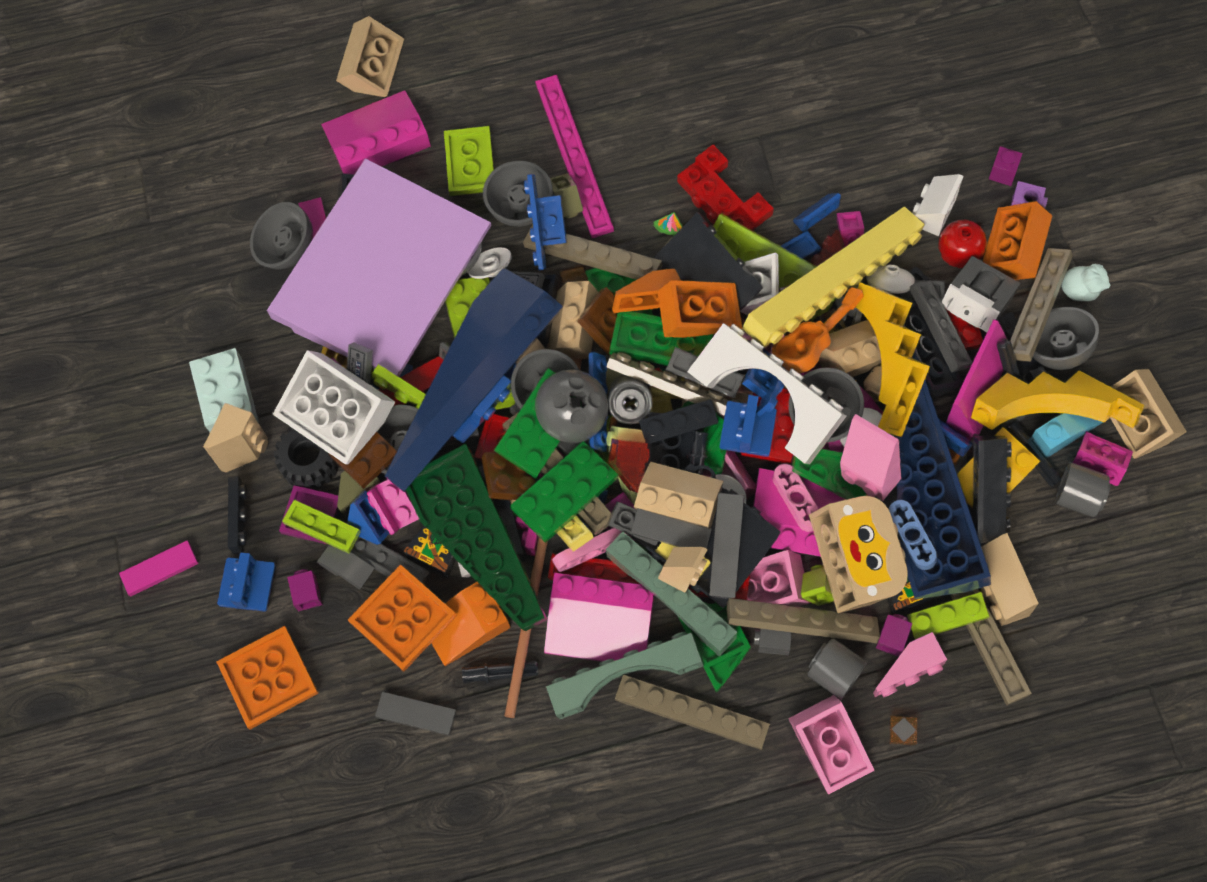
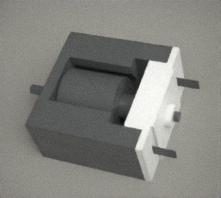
M972 256L950 284L942 304L952 314L988 332L993 319L998 321L1011 303L1021 283Z

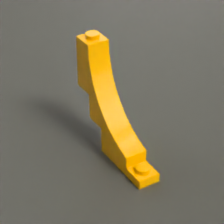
M859 282L857 289L862 290L864 297L855 308L865 315L873 327L881 354L882 377L878 401L886 404L878 428L889 434L902 437L930 366L912 358L921 334L904 327L912 303Z
M1078 371L1065 383L1042 372L1030 384L1006 373L976 399L971 418L993 430L1001 423L1018 416L1034 413H1066L1092 418L1101 422H1106L1110 417H1113L1134 428L1138 424L1145 405L1081 371Z

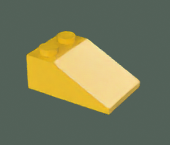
M1002 427L995 436H1005L1007 442H1011L1012 445L1011 457H1007V467H1011V482H1007L1006 491L1011 492L1040 461ZM972 458L959 471L957 476L966 503L973 509Z

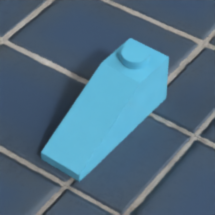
M1063 413L1036 429L1032 436L1034 438L1032 442L1042 455L1048 458L1103 422L1088 417Z

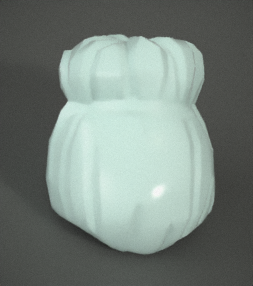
M1100 264L1078 266L1069 269L1061 284L1064 293L1074 301L1095 300L1101 291L1111 286L1107 272Z

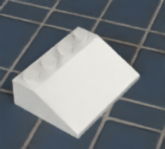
M307 350L273 415L348 465L384 424L395 401L323 353Z

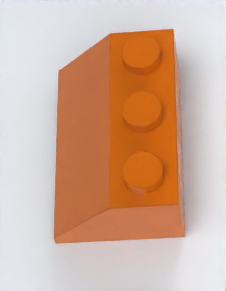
M1037 201L998 208L982 262L1014 280L1036 278L1052 215Z

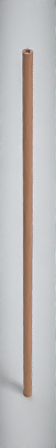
M572 359L580 370L582 359ZM538 537L530 579L537 596L548 541L545 543L540 537ZM521 629L504 715L508 718H515L531 629L527 631Z

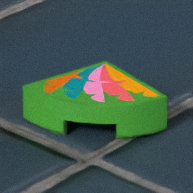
M675 212L654 221V227L660 233L675 236L683 227Z

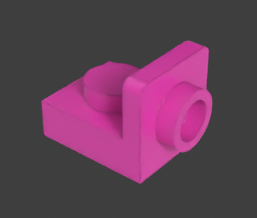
M860 211L837 213L840 248L843 249L864 235V225Z
M516 517L517 529L524 530L521 545L524 546L526 555L535 556L539 536L519 517Z

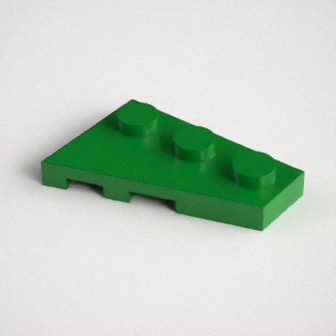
M821 449L810 464L803 463L793 455L792 472L846 500L866 496L863 488L856 484L848 483L842 477L840 466L842 452Z

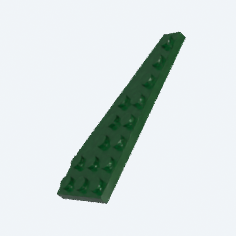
M464 444L429 463L406 489L419 521L523 631H527L548 620L493 498H489L487 485L470 447Z

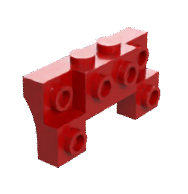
M714 145L710 146L695 157V163L677 175V182L692 197L694 205L699 209L702 208L707 213V218L713 225L718 216L723 214L754 231L773 215L774 208L759 192L743 203L717 175L728 167V159Z

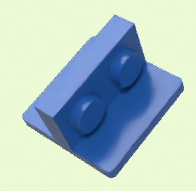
M748 395L747 403L728 401L720 449L768 457L777 410L774 408L771 412L766 411L760 417L757 416L759 396Z
M240 553L239 559L227 558L217 604L220 607L267 611L276 565L273 562L256 561L249 553Z

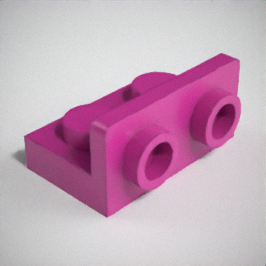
M1086 432L1073 463L1109 475V483L1118 486L1128 468L1133 451Z
M388 479L375 484L367 492L370 505L377 510L382 526L391 535L395 534L400 528L419 519L407 491L402 492Z

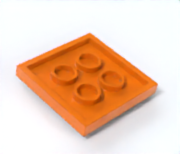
M400 564L348 621L404 672L457 615Z
M285 626L216 661L249 730L318 694L310 674Z

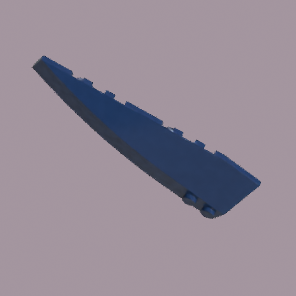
M503 268L473 301L385 477L402 492H405L472 415L475 408L503 375L506 376L553 322L563 306L541 288Z
M914 351L912 358L918 360L916 351ZM924 380L902 437L894 435L895 438L899 439L901 480L897 483V500L907 501L911 505L937 555L936 564L931 569L922 570L914 564L899 536L900 546L905 552L908 579L915 599L963 593L991 585V575L926 381ZM898 508V515L902 518L903 523H908L905 511ZM912 528L905 533V537L910 541H915L920 537V532ZM921 544L917 547L921 556L918 560L924 559L925 562H928L931 553L926 554Z

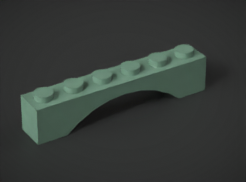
M622 531L606 548L607 557L660 599L719 657L736 640L737 631L689 589L684 593L659 580L658 577L663 566L626 533Z
M681 632L671 637L672 640L665 643L657 641L649 644L646 650L640 652L638 650L629 651L623 655L624 658L616 661L614 659L605 660L599 664L600 667L595 669L584 668L578 670L575 673L576 676L568 679L566 677L554 679L551 681L552 684L546 686L556 716L559 719H563L584 711L590 700L602 687L624 674L638 670L655 669L682 675L703 667L704 665L692 633L686 634V632Z

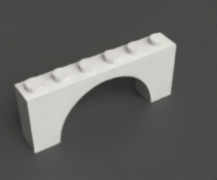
M723 323L687 372L709 388H714L727 375L743 369H761L775 375L788 389L795 408L794 430L785 449L803 463L810 464L846 418V415L841 412L843 407L833 399L828 402L821 397L824 392L812 383L809 387L802 382L804 377L791 368L788 371L782 367L784 362L773 353L770 356L762 351L764 346L752 338L751 341H748L743 337L745 332L735 324H732L730 327Z

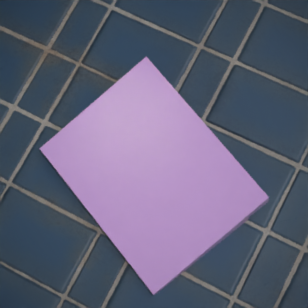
M365 158L270 304L267 312L271 319L292 328L294 333L343 356L348 357V345L353 342L372 349V369H375L379 364L399 377L491 227V222Z

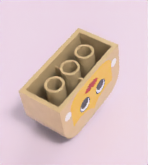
M860 496L830 503L809 514L837 613L872 605L895 596L902 591L908 576L905 552L901 548L897 537V526L893 523L891 514L882 501L871 496Z

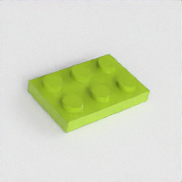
M484 126L444 131L449 195L483 193L485 181L494 170L490 127Z

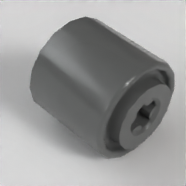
M624 374L617 377L610 384L608 390V407L612 416L624 424H637L639 420L645 419L653 406L649 384ZM626 397L630 399L635 397L637 399L635 400L634 408L630 405L624 406L626 404Z
M1069 462L1059 482L1054 503L1078 513L1095 517L1102 511L1107 501L1111 486L1109 483L1110 477L1107 474Z
M833 638L828 643L825 642L808 667L810 670L807 676L842 700L856 682L868 661Z

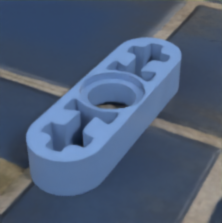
M904 500L894 501L889 507V512L893 523L897 526L902 542L918 568L922 570L931 569L937 561L936 551L911 505ZM901 508L902 511H905L908 523L904 524L899 515L894 516L897 514L896 509ZM909 529H917L920 532V537L915 541L908 540L905 537V533ZM921 544L926 554L931 553L928 562H925L924 559L918 560L921 556L917 547Z

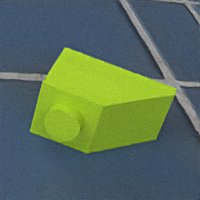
M823 564L810 568L811 571L803 573L801 588L803 599L817 606L834 602Z

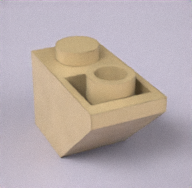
M674 547L658 579L685 593L689 585L695 586L707 563V560L703 559L708 549L704 547Z

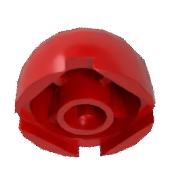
M967 219L949 223L942 231L938 242V249L941 252L942 259L949 265L957 268H963L972 256L981 260L987 246L986 234L981 226Z

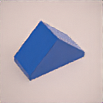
M362 491L350 505L347 524L361 531L359 537L378 545L387 537L389 531L382 526L377 510L370 505L367 491Z

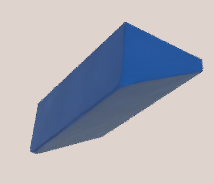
M839 193L826 195L794 218L793 222L802 232L807 231L839 207L841 195Z
M938 418L947 446L963 457L973 443Z

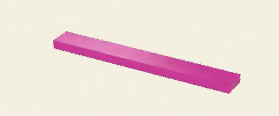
M557 75L535 81L565 167L577 186L583 207L582 213L591 238L614 232Z

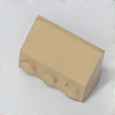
M370 16L354 23L336 81L354 92L386 97L404 38Z
M589 281L567 282L557 291L556 301L563 307L552 322L550 340L547 343L546 349L559 351L571 359H589L593 338L577 322L578 318L599 293Z
M868 320L830 333L831 344L822 351L819 358L822 368L838 369L847 373L852 378L871 371L875 366H882L878 340Z
M1149 369L1135 370L1111 386L1113 389L1145 405L1138 424L1134 428L1110 417L1127 448L1133 451L1132 456L1134 459L1169 444L1187 432Z
M225 403L203 447L220 470L228 472L257 460L260 454L264 453L267 448L268 437L251 412Z
M650 462L640 483L634 508L711 529L717 508L718 493H721L724 481Z
M1008 533L981 547L991 575V585L982 587L981 591L985 597L989 598L992 605L990 606L991 614L994 620L999 621L1001 626L1029 617L1039 604Z

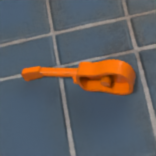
M851 287L844 297L842 305L824 323L822 321L816 323L803 322L791 334L781 338L779 342L774 344L771 351L784 362L782 367L788 371L792 368L798 373H804L812 369L819 361L822 351L831 344L829 331L850 310L857 306L864 297L862 290Z

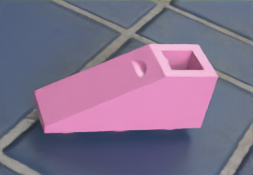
M933 632L907 645L873 693L875 697L881 694L883 697H887L897 691L896 687L904 683L908 687L920 681L919 676L926 673L932 676L943 670L942 666L947 661V658Z

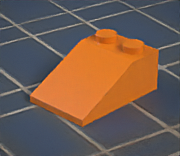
M671 280L658 290L664 337L687 338L716 334L723 323L730 327L732 324H735L742 329L735 283Z
M476 582L460 591L445 603L457 616L434 639L432 645L444 666H447L508 630L510 625L497 602Z

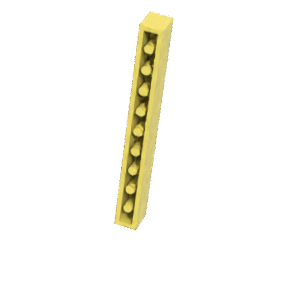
M904 206L749 313L742 329L751 338L764 346V348L771 343L776 344L787 331L789 333L793 332L800 322L810 320L818 309L824 310L831 303L832 299L835 297L837 299L841 298L849 287L855 288L862 281L863 277H870L880 265L886 266L894 255L900 256L908 245H915L922 237L920 233L925 224Z

